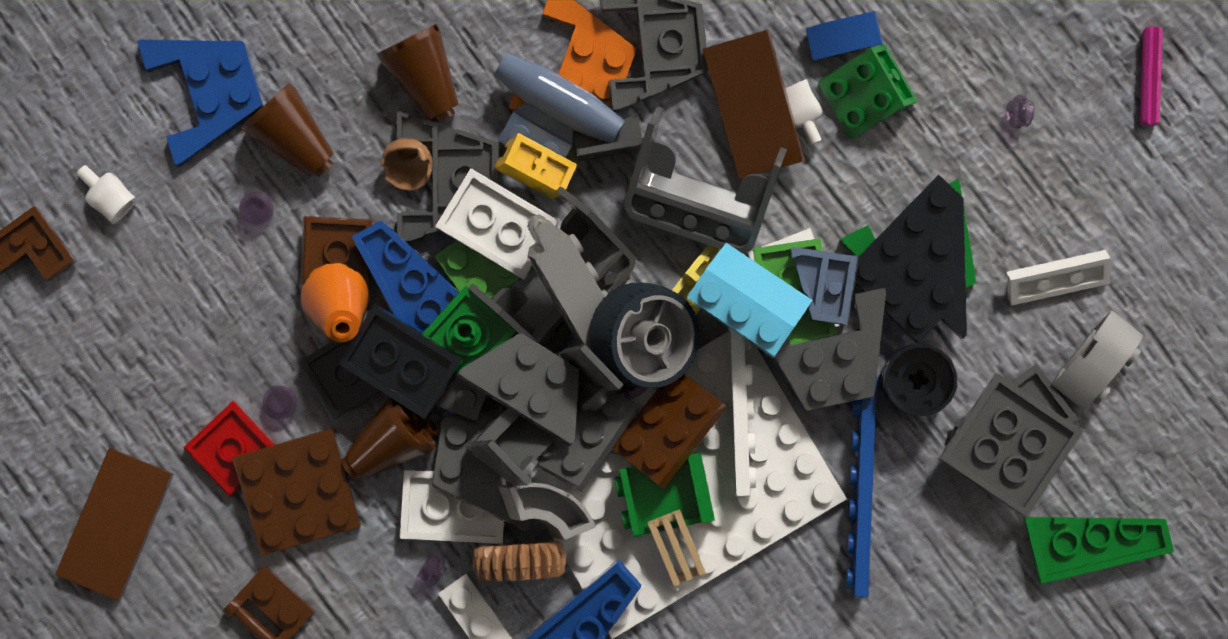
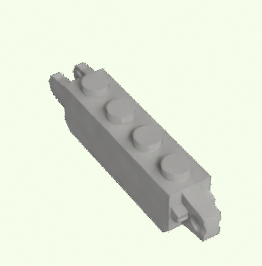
M540 214L532 216L527 222V227L535 244L529 247L527 257L579 346L585 344L592 351L589 341L591 319H593V314L599 306L598 304L602 302V299L608 293L604 289L600 290L596 283L600 279L598 273L590 262L585 263L580 253L584 250L575 235H567L559 228L554 227L555 225L550 220L545 219Z

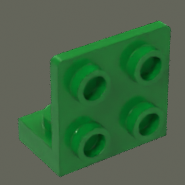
M885 44L869 48L818 82L850 139L856 138L894 113L908 109L918 102Z

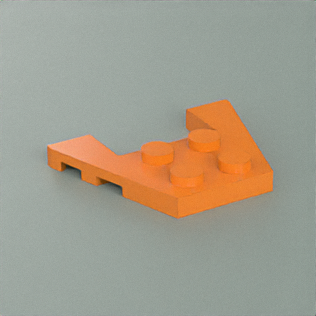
M547 0L543 17L575 28L558 74L592 93L610 108L608 81L628 77L637 48L575 0ZM514 93L509 110L514 111L526 102Z

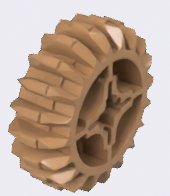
M559 541L479 546L474 550L473 569H475V578L483 582H500L559 577L565 573L566 553H564V544Z

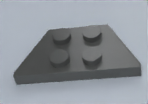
M519 333L458 371L457 377L566 445L571 446L575 441L579 369L526 335Z

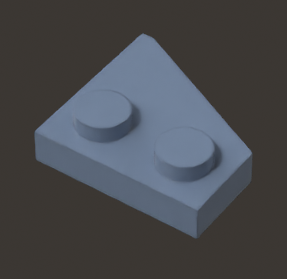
M792 247L791 254L805 296L813 300L809 305L812 320L848 326L858 256Z

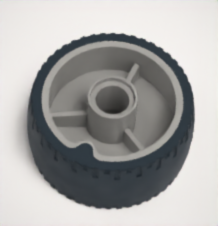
M629 283L612 290L598 304L599 306L593 314V319H591L589 332L590 347L592 352L619 381L640 388H660L667 386V384H672L673 381H677L690 368L698 351L700 329L695 311L681 295L671 289L652 283Z

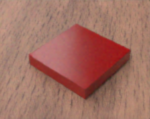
M232 401L183 448L229 497H232L241 488L232 457L275 445V443L236 401Z

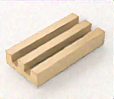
M680 509L648 522L674 587L680 585L681 581H690L696 575L702 576L706 574ZM673 520H677L695 567L689 569L670 524ZM664 525L683 572L676 573L657 528L658 526Z

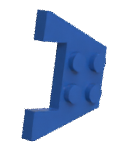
M137 41L145 69L148 72L181 62L200 124L198 127L166 136L175 166H183L189 161L188 159L201 150L204 151L213 144L212 142L226 132L232 131L264 106L248 51L243 41Z

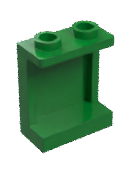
M701 452L691 454L664 489L635 466L619 469L620 476L614 477L618 498L625 497L628 509L621 511L625 532L632 530L633 538L651 533L648 525L649 521L679 509L686 526L715 521ZM677 520L670 522L673 529L679 528ZM664 525L657 527L659 532L665 531Z

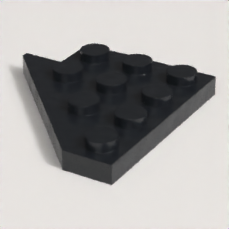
M939 174L858 257L854 283L863 292L885 288L884 313L916 343H919L940 320L960 339H964L967 335L964 198Z

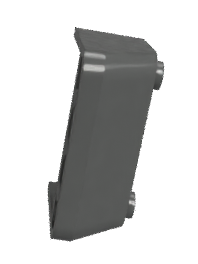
M657 107L648 122L624 202L626 213L638 222L722 249L725 243H727L742 254L749 252L757 240L787 149L780 147L770 177L757 173L749 174L742 179L738 191L735 193L673 172L676 164L674 149L669 144L655 139L664 108Z
M560 186L556 192L572 208L562 221L560 230L567 235H575L584 250L580 253L585 263L590 262L599 275L600 279L596 283L600 290L604 289L607 293H611L630 275L635 266V257L589 207ZM539 276L524 292L516 286H506L492 299L474 284L468 288L517 331L518 334L526 335L554 354L562 350L574 337Z
M585 344L562 349L555 353L579 369L576 417L581 412L587 411L590 408L593 411L598 410L608 400L609 397L606 395L608 391L619 390L623 386L619 379ZM503 405L468 441L466 447L510 484L527 486L538 472L535 468L538 464L537 458L556 438Z

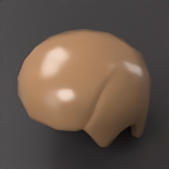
M400 138L387 145L382 154L381 166L385 169V180L390 185L400 190L415 191L425 187L429 181L433 162L430 151L422 142L413 138Z

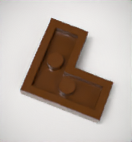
M33 206L0 230V274L5 273L29 256L47 281H51L77 262V260L40 209Z

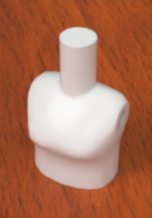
M807 79L785 88L796 129L802 128L809 145L822 140L814 121L819 119L823 112L811 91Z
M84 165L76 174L90 187L85 196L86 202L100 212L111 224L120 221L137 201V198L112 173H106L99 178Z

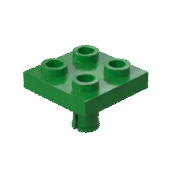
M465 286L422 334L462 358L463 362L457 370L459 371L513 338L517 331Z

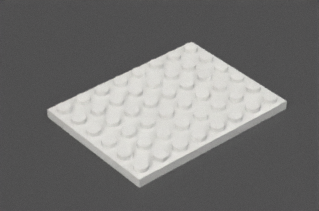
M729 331L699 348L693 363L684 373L728 407L691 453L701 452L715 521L687 526L706 574L702 576L696 575L690 581H681L680 585L674 587L652 533L633 538L632 530L625 532L621 511L628 509L625 497L618 498L614 477L620 476L619 469L633 467L634 465L612 449L583 492L535 467L538 472L531 482L548 484L571 494L583 504L595 523V528L567 540L553 538L554 541L564 544L566 561L582 589L618 559L642 584L640 590L608 632L612 639L847 499L757 347L752 343L751 351H745L746 365H752V385H746L747 399H753L754 419L748 420V433H754L755 454H749V468L756 469V488L750 489V496H734ZM634 387L623 393L622 396L637 403L639 407L638 414L658 388ZM674 528L673 531L689 569L695 567L680 528ZM666 530L660 531L676 573L683 572Z

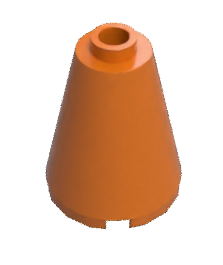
M341 263L325 264L314 269L301 288V305L305 314L333 341L347 342L357 335L369 302V290L363 276L358 271L356 272Z

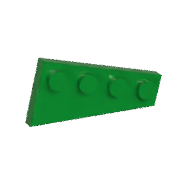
M1022 517L1039 584L1174 552L1167 521L1164 518Z

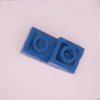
M876 11L806 28L813 61L883 44Z

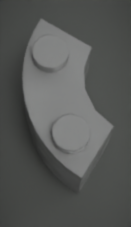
M1111 310L1090 331L1076 352L1061 367L1052 385L1082 410H1085L1093 401L1099 404L1111 390L1108 384L1124 365L1130 366L1141 353L1137 346L1141 342L1143 335Z
M530 482L527 486H516L510 483L498 486L510 519L519 521L536 519L547 527L553 538L567 540L596 527L583 504L574 496L559 488Z

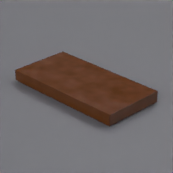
M764 30L703 48L738 178L742 179L749 174H761L771 171L780 147L787 149L781 168L804 162V154L770 31Z
M109 448L55 575L115 600H121L174 473L116 449Z

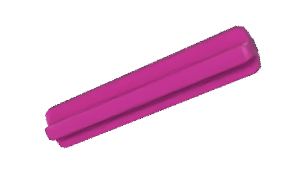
M1156 26L1146 27L1142 32L1140 124L1143 126H1156L1160 122L1163 30L1161 27Z

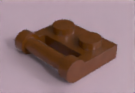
M264 565L222 612L229 618L234 617L257 639H291L316 610L270 568ZM248 599L283 630L278 637H275L242 607Z

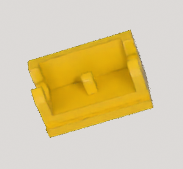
M517 133L514 138L505 144L504 147L507 150L503 157L497 160L494 169L551 199L560 196L556 192L560 186L565 190L567 189L576 169V163L520 133Z

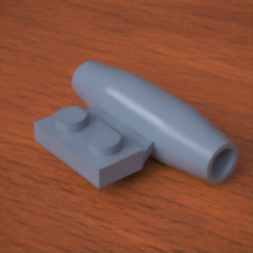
M510 53L505 54L494 74L496 79L526 102L513 111L498 141L504 145L514 138L517 133H520L566 158L574 144V131L606 143H613L625 123L624 119L592 93L547 67Z

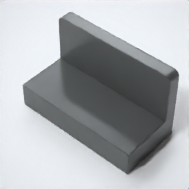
M638 115L622 118L625 120V123L613 143H606L574 131V143L578 162L640 151L643 138Z

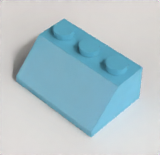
M725 243L687 296V300L772 358L776 356L813 301L727 243Z

